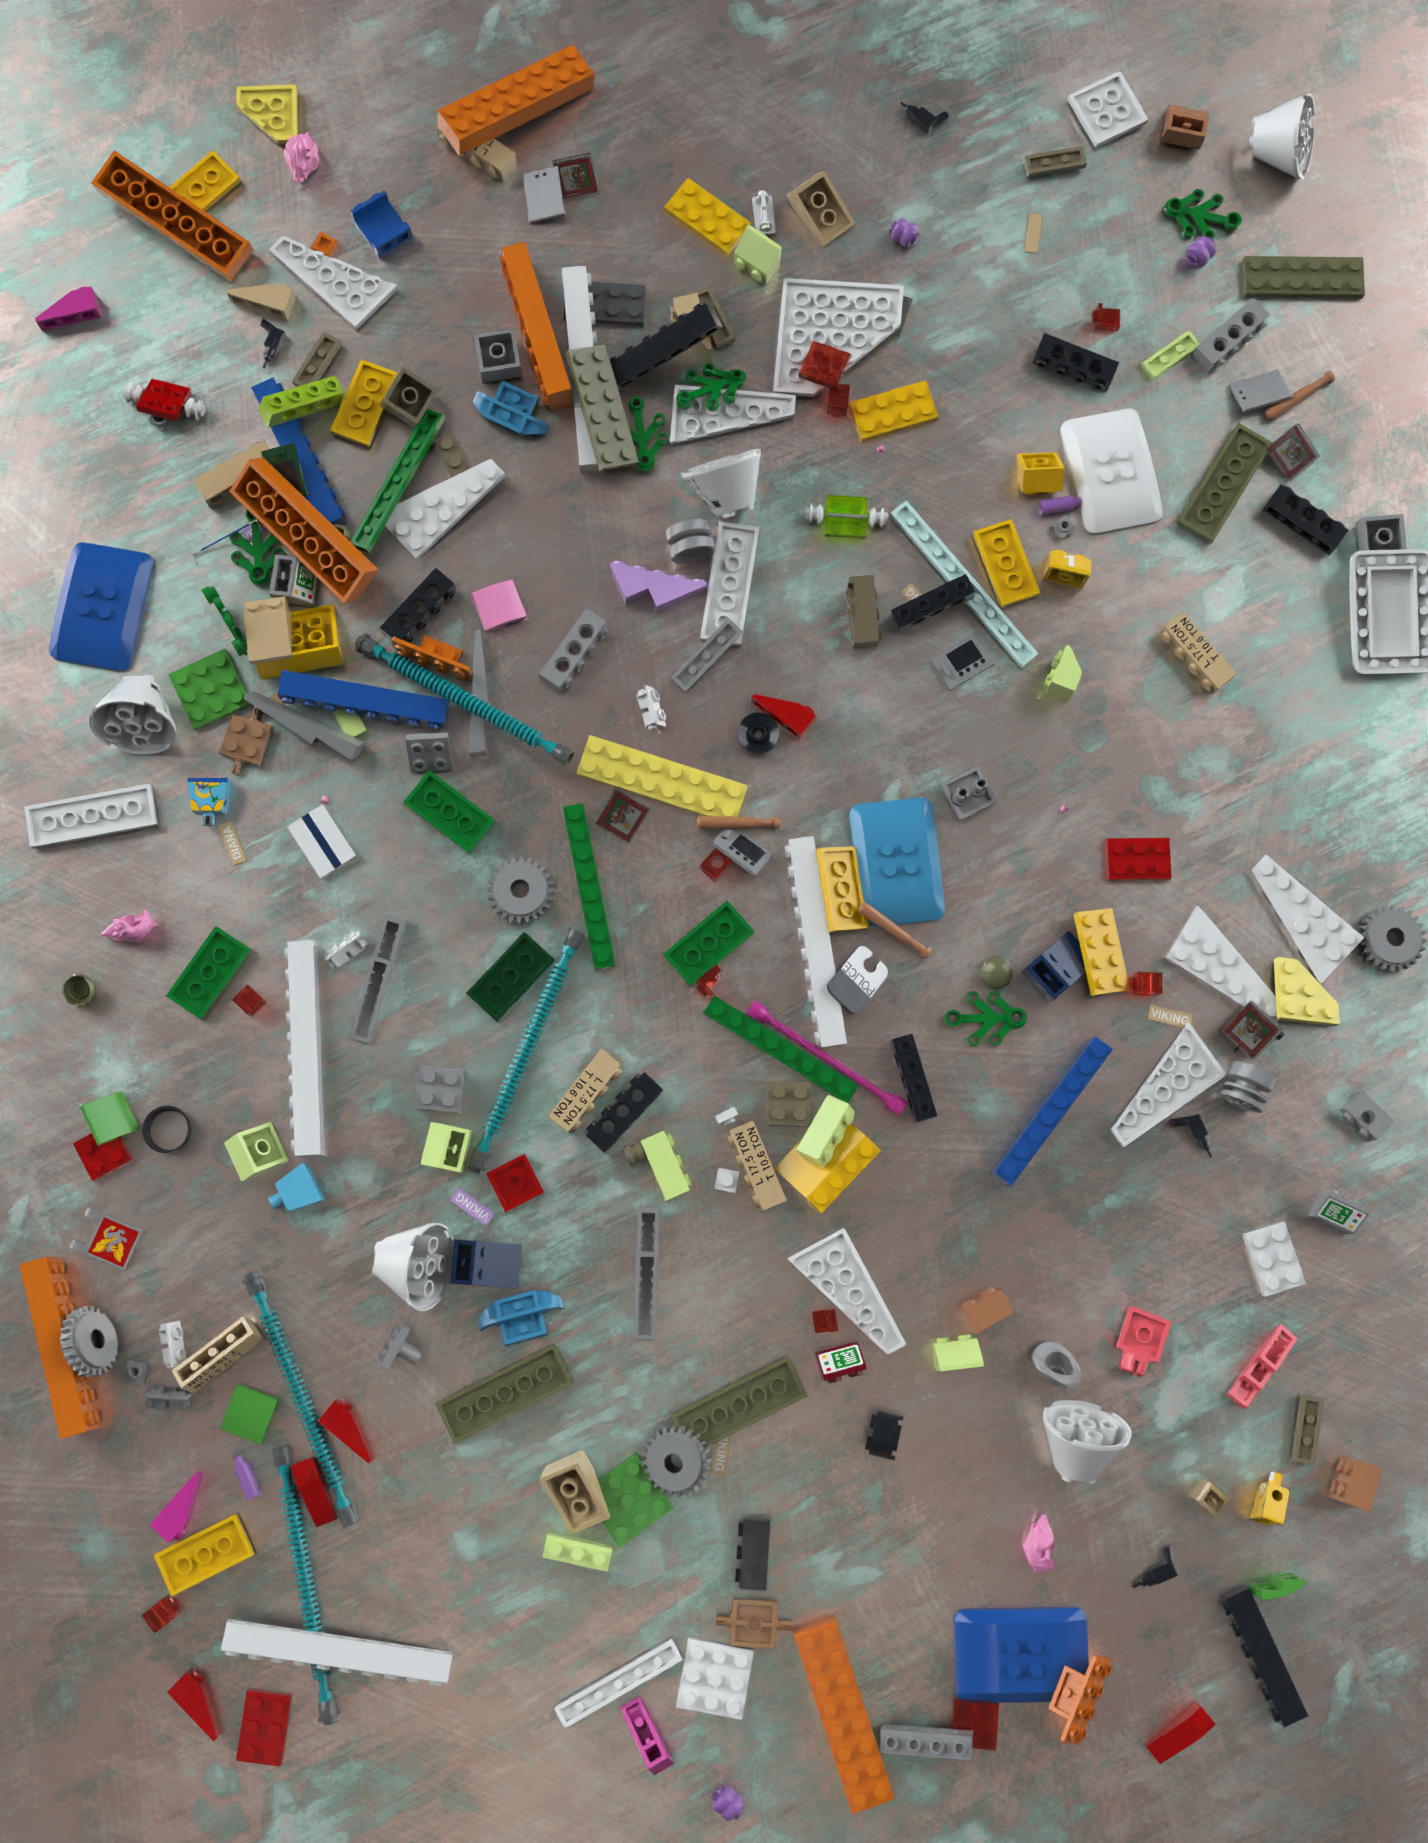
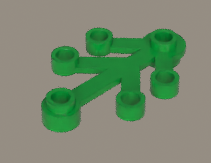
M1195 189L1192 194L1183 199H1169L1164 206L1166 215L1177 219L1183 228L1182 235L1186 239H1191L1196 229L1193 225L1189 224L1185 216L1193 219L1203 234L1202 236L1210 235L1212 239H1214L1215 233L1209 229L1204 220L1225 225L1229 231L1238 229L1242 222V218L1237 212H1230L1227 216L1206 212L1212 207L1219 208L1221 206L1223 197L1220 194H1214L1211 199L1195 208L1186 207L1192 202L1200 203L1202 201L1204 192L1201 189Z
M705 363L703 365V375L706 377L722 378L721 380L698 376L696 371L688 370L685 374V381L689 384L704 385V387L692 392H679L676 396V406L681 410H687L691 408L692 400L712 392L711 397L706 400V408L709 411H716L722 388L728 385L729 389L724 392L723 400L727 404H733L736 399L737 388L742 387L746 382V374L739 369H732L729 372L715 369L712 363Z
M635 396L628 403L629 411L634 414L636 433L631 429L630 433L633 442L639 446V452L636 451L639 461L636 464V468L642 472H648L655 466L654 457L663 446L668 444V435L665 432H660L656 436V443L649 451L647 450L649 440L660 427L665 425V416L662 413L655 414L653 423L645 432L642 412L645 409L644 400L641 397ZM634 402H639L640 405H639V406H634L633 403H634ZM662 418L663 421L658 423L656 422V419ZM665 437L666 440L661 442L659 441V438ZM642 459H648V460H649V462H648V463H645V464L642 463L641 461H642Z
M247 509L246 518L251 523L255 520L252 519L253 514ZM256 521L251 524L253 546L242 537L240 532L232 534L229 538L232 544L239 545L254 557V565L247 561L240 551L233 552L231 560L234 564L241 565L249 572V578L253 584L261 586L270 579L269 571L274 566L275 554L277 552H282V555L286 554L282 548L277 547L272 551V556L263 564V556L280 540L271 533L262 544L261 530ZM240 536L238 541H233V538ZM237 555H240V556H241V559H240V560H238V561L234 560V558H235ZM263 573L262 578H256L257 574Z
M207 586L201 589L209 604H215L234 636L235 640L231 641L238 655H248L244 636L238 627L233 629L235 625L234 619L228 609L226 611L222 610L225 606L215 587Z
M971 991L966 996L967 1002L974 1004L984 1014H961L957 1010H950L944 1017V1021L949 1027H957L960 1023H984L976 1033L968 1037V1043L973 1047L981 1043V1039L996 1023L1006 1022L997 1033L990 1035L989 1043L992 1046L1000 1045L1002 1039L1012 1028H1021L1027 1021L1025 1011L1018 1007L1012 1008L997 991H991L987 996V1000L991 1004H996L1005 1014L995 1013L980 998L976 991ZM970 994L976 995V1001L969 999ZM991 994L997 995V1001L991 1000ZM1014 1014L1019 1016L1018 1022L1013 1021L1012 1016ZM949 1016H955L956 1022H950ZM972 1036H976L978 1038V1042L976 1044L971 1042ZM993 1036H997L999 1038L998 1043H994L992 1041Z

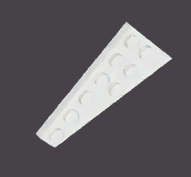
M282 236L269 248V252L356 330L399 289L397 284L383 281L376 275L367 274L362 269L334 257L332 259L318 250H311L305 247L304 244Z
M675 385L670 445L794 418L796 395L736 390L735 402L727 404L724 402L723 397L724 392L728 389H722L716 411H709L706 408V400L711 397L712 392L692 400L691 408L681 410L676 406L677 394L681 391L692 392L701 387Z
M489 459L397 504L385 527L418 560L497 485L506 474L492 459Z
M1265 854L1251 871L1316 979L1322 984L1364 937Z
M1197 905L1164 959L1242 1008L1250 1001L1276 1025L1278 1021L1276 996Z
M1189 1022L1184 1026L1111 1127V1133L1122 1148L1227 1075Z
M845 1228L787 1258L887 1355L907 1345Z

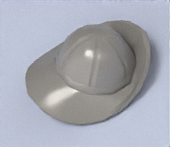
M1050 1341L1040 1343L1034 1348L1031 1355L1035 1367L1044 1373L1045 1378L1054 1385H1063L1069 1389H1075L1081 1379V1371L1075 1358L1060 1344Z

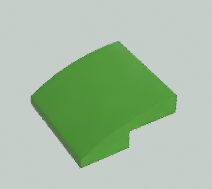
M122 1091L80 1106L98 1146L140 1130Z
M237 1384L220 1429L262 1444L279 1399Z
M1293 1573L1270 1574L1271 1583L1249 1584V1588L1254 1596L1261 1600H1268L1293 1593L1306 1583L1305 1579Z

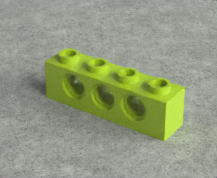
M331 376L262 397L258 412L267 428L340 406L345 392L336 376Z

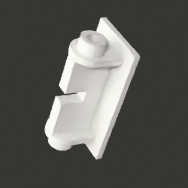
M759 191L757 197H752L755 229L764 235L776 234L772 196L766 194V191Z
M645 686V689L637 691L640 709L648 708L649 710L642 713L645 726L649 728V731L657 729L656 725L665 728L664 720H666V716L658 702L660 701V696L656 689Z
M359 931L356 933L350 932L343 938L344 941L339 945L333 944L325 951L324 958L326 961L331 959L328 963L333 969L335 967L339 968L350 960L346 952L349 951L354 957L366 949L365 946L368 943L364 938L359 939L361 937Z
M180 1321L160 1324L161 1329H158L161 1345L168 1343L169 1347L162 1349L164 1364H166L167 1368L176 1367L186 1360L182 1336L183 1330Z

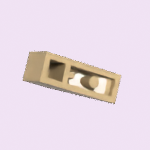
M265 284L228 289L227 295L232 303L288 320L296 300L293 290L284 284L280 286Z

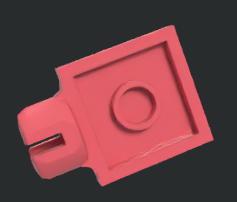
M1129 1306L1115 1346L1123 1354L1119 1368L1126 1373L1128 1371L1131 1372V1375L1141 1377L1145 1375L1150 1362L1159 1363L1171 1321Z

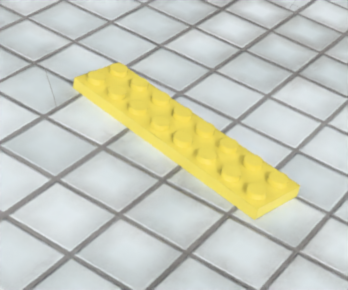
M589 735L576 773L578 776L703 816L738 817L748 785Z

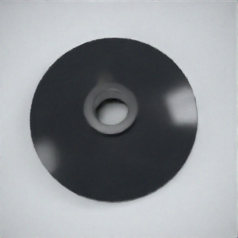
M752 713L746 716L738 727L740 744L752 753L761 754L770 751L776 745L779 738V728L776 721L764 713ZM760 732L762 737L756 738L754 734Z

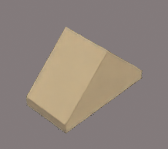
M1200 1478L1188 1495L1216 1518L1229 1501L1212 1483Z

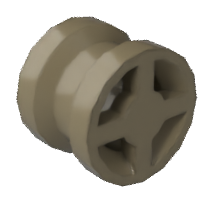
M636 1141L632 1146H623L630 1167L638 1161H647L640 1141Z

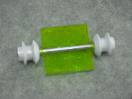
M827 495L826 511L824 510L823 512L821 504L817 508H813L810 503V507H806L805 520H809V524L812 520H816L819 525L825 519L824 536L865 539L866 522L869 521L872 528L875 524H879L882 529L883 525H887L888 512H884V508L880 512H876L875 507H873L870 514L867 513L868 497Z

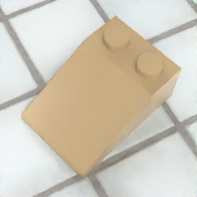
M825 170L815 174L786 195L797 215L822 247L855 225L854 220Z
M697 293L673 298V306L670 307L672 314L670 316L671 323H674L679 315L688 314L693 311V307L700 303ZM709 337L691 347L692 351L704 364L711 363L712 347Z
M286 597L244 602V623L249 663L255 664L292 658L291 612Z
M584 1450L546 1465L539 1480L571 1534L610 1518L595 1470Z

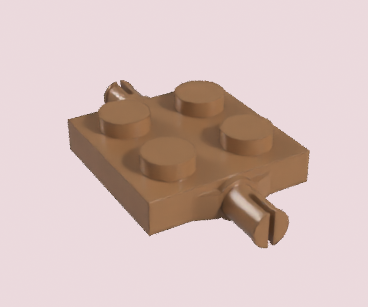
M255 706L251 717L244 718L232 715L219 751L220 755L235 761L231 773L235 775H240L243 764L261 765L273 731L271 725L259 721L262 711Z
M733 1598L730 1617L716 1616V1626H729L731 1633L730 1646L775 1649V1637L778 1630L791 1631L792 1621H779L777 1601Z

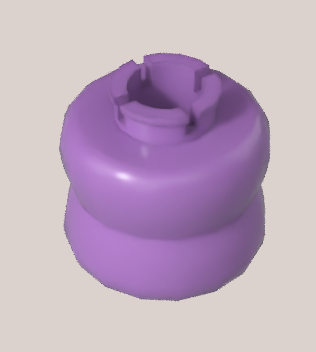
M900 218L898 222L894 221L889 230V233H892L891 240L899 243L904 248H908L911 244L915 245L918 240L917 237L920 235V233H917L918 226L914 223H909L905 218Z
M1205 236L1198 237L1187 248L1189 263L1198 267L1205 266L1216 255L1217 250L1214 240Z
M729 1785L723 1788L719 1786L716 1789L717 1793L714 1792L711 1797L713 1800L712 1809L720 1813L726 1821H730L733 1818L737 1820L740 1817L739 1813L742 1814L745 1809L743 1807V1796L736 1793Z

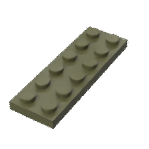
M1244 256L1242 260L1244 297L1363 298L1365 295L1363 257Z
M599 345L568 350L565 354L599 471L636 465L639 462L606 346Z
M1237 423L1177 521V524L1212 544L1268 452L1266 448L1273 442Z
M553 1344L435 1404L455 1444L574 1383L556 1345Z
M786 1356L670 1414L674 1424L677 1425V1429L684 1425L686 1432L693 1429V1436L700 1434L698 1440L700 1442L705 1441L706 1443L703 1445V1448H706L807 1397V1394L789 1357Z

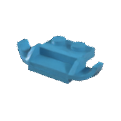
M503 380L494 398L477 392L473 400L474 405L485 418L522 435H546L550 426L532 416L540 399L538 396Z
M532 1290L495 1300L479 1316V1330L481 1332L490 1326H500L505 1347L547 1336L548 1333L543 1314L553 1309H564L562 1298L547 1291Z

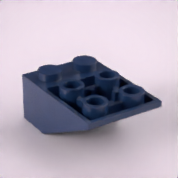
M1067 931L1022 971L1049 1003L1060 996L1086 972L1080 943L1070 931Z
M454 1239L450 1284L518 1289L522 1245Z

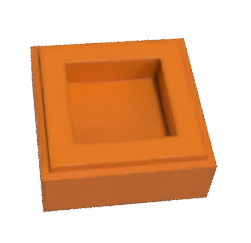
M320 231L310 248L331 257L339 243L338 240Z

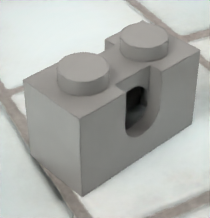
M1364 1091L1357 1092L1339 1110L1343 1114L1344 1120L1351 1125L1355 1124L1360 1129L1358 1133L1364 1139L1370 1141L1378 1140L1395 1122ZM1363 1113L1368 1115L1367 1123L1361 1119Z

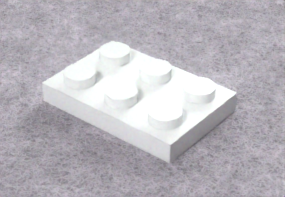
M1285 1221L1242 1234L1263 1297L1306 1284Z

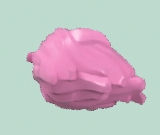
M309 132L290 137L284 150V158L294 174V182L304 183V179L308 177L311 171L317 168L319 163L318 146L310 137Z
M143 909L140 916L127 915L123 918H114L113 924L101 933V937L114 938L115 942L128 941L139 944L151 932V929L156 926V923L152 920L149 913Z
M1043 1513L1040 1519H1038L1037 1524L1035 1522L1031 1524L1029 1536L1026 1542L1022 1543L1025 1556L1029 1565L1034 1568V1572H1045L1055 1567L1054 1562L1050 1558L1055 1545V1538L1046 1514Z

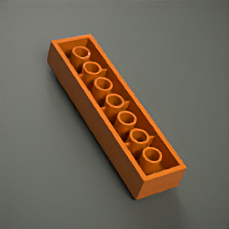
M572 44L438 109V127L457 153L461 155L593 90L595 73Z
M113 150L91 182L98 193L230 282L233 281L254 250L248 240L115 150Z
M524 241L502 247L503 256L499 257L502 273L507 281L508 292L513 300V308L518 316L521 333L523 332L524 343L527 351H529L532 368L535 370V378L541 390L544 406L548 405L550 412L572 406L571 386L526 243Z
M264 458L248 460L229 492L344 604L357 601L379 569Z
M43 1257L19 1264L59 1437L63 1439L99 1428L100 1416L98 1411L94 1409L95 1395L88 1384L90 1377L80 1376L79 1371L74 1372L73 1367L68 1365L67 1360L64 1358L61 1349L60 1337L62 1332L60 1329L64 1327L62 1322L68 1320L66 1316L74 1310L73 1304L69 1303L67 1295L70 1292L69 1286L64 1281L62 1274L64 1273V1264L62 1260H59V1257Z
M834 1615L793 1629L792 1632L852 1815L895 1800Z

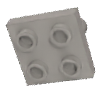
M437 731L435 733L425 734L420 732L418 734L416 732L406 735L405 741L410 772L452 770L453 764L448 733L444 731L439 733Z
M978 765L940 785L959 822L997 803L988 785V780L983 776Z
M401 1321L399 1326L395 1324L389 1335L391 1339L389 1345L384 1344L378 1355L381 1367L389 1370L395 1357L397 1358L398 1356L415 1365L417 1364L422 1353H420L421 1350L405 1342L410 1332L408 1324Z

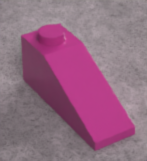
M82 286L67 293L37 316L35 320L40 329L44 331L102 317L98 298L91 286Z
M201 1471L196 1472L149 1525L168 1543L174 1540L179 1541L187 1532L185 1528L190 1523L203 1477Z
M639 1696L620 1707L648 1770L657 1775L674 1764L673 1759L641 1697Z

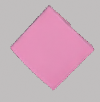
M512 579L471 593L485 632L503 628L507 623L524 620L527 617Z

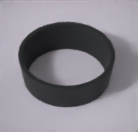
M160 1106L152 1110L145 1118L142 1127L143 1138L146 1144L154 1151L171 1153L181 1149L188 1142L191 1136V1123L185 1113L179 1108ZM166 1111H175L182 1114L188 1125V1132L184 1142L172 1150L162 1149L157 1146L152 1140L150 1133L154 1119Z

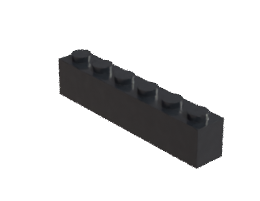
M704 302L697 304L690 313L679 315L674 323L663 325L659 328V332L654 335H647L640 344L626 348L624 354L610 358L617 388L620 390L624 389L722 329L723 326L713 306Z
M1242 1585L1220 1595L1223 1602L1220 1603L1224 1614L1229 1616L1232 1621L1230 1628L1236 1638L1239 1637L1242 1643L1240 1650L1246 1659L1249 1658L1252 1665L1249 1669L1254 1679H1258L1261 1684L1259 1691L1263 1699L1268 1701L1272 1708L1269 1710V1713L1274 1722H1278L1285 1728L1308 1717L1250 1588Z

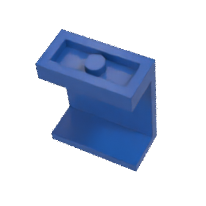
M385 190L374 194L369 200L357 204L351 210L354 222L379 258L413 238L411 228L407 222L403 223L388 200Z

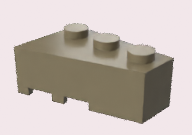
M874 575L849 577L846 587L852 649L877 647L879 640H882L881 627L878 628L877 622L879 620V609L876 608L877 591L874 584Z

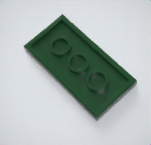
M523 932L466 994L498 1022L555 962V959L527 933Z

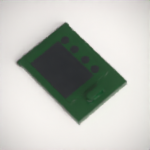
M295 442L261 451L262 457L304 497L309 496Z

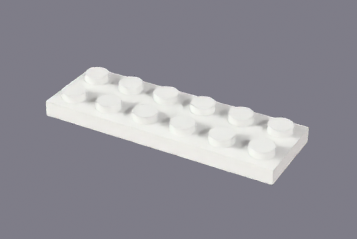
M719 521L715 544L716 551L713 556L700 641H706L727 618L731 619L743 631L759 527ZM743 633L735 640L732 646L741 647Z
M151 784L24 806L29 844L32 849L158 826Z

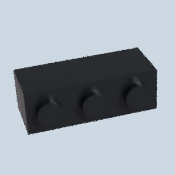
M743 1517V1523L739 1522L738 1536L742 1537L741 1546L737 1545L736 1559H740V1569L736 1568L735 1582H739V1589L766 1591L770 1519Z

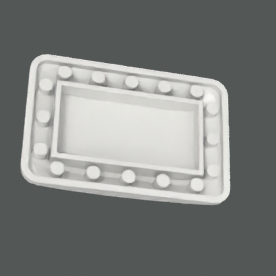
M1123 409L1065 421L1060 428V433L1076 498L1081 499L1079 510L1085 531L1096 535L1159 522L1163 516V507L1152 459L1138 413L1133 409Z
M1361 550L1355 552L1350 558L1349 582L1351 647L1355 671L1363 675L1428 672V550Z

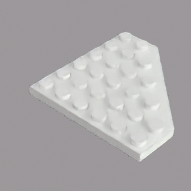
M784 278L773 393L814 397L901 327L904 286Z

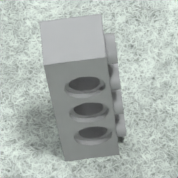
M1253 297L1197 346L1192 357L1207 373L1213 368L1217 370L1225 362L1224 359L1227 356L1232 357L1239 350V345L1242 343L1244 345L1253 338L1252 334L1255 331L1260 332L1268 324L1266 321L1270 313ZM1214 347L1220 348L1221 351H1217Z
M585 608L539 673L540 680L560 693L563 689H568L573 681L572 676L575 672L579 673L585 664L583 662L587 655L591 656L593 654L597 641L599 639L602 640L607 634V621ZM584 632L592 633V636L587 639L583 638L581 635ZM573 648L580 649V653L577 655H572L569 652ZM564 664L569 668L567 671L561 672L558 670V667Z
M883 1724L880 1736V1753L971 1761L973 1755V1731Z

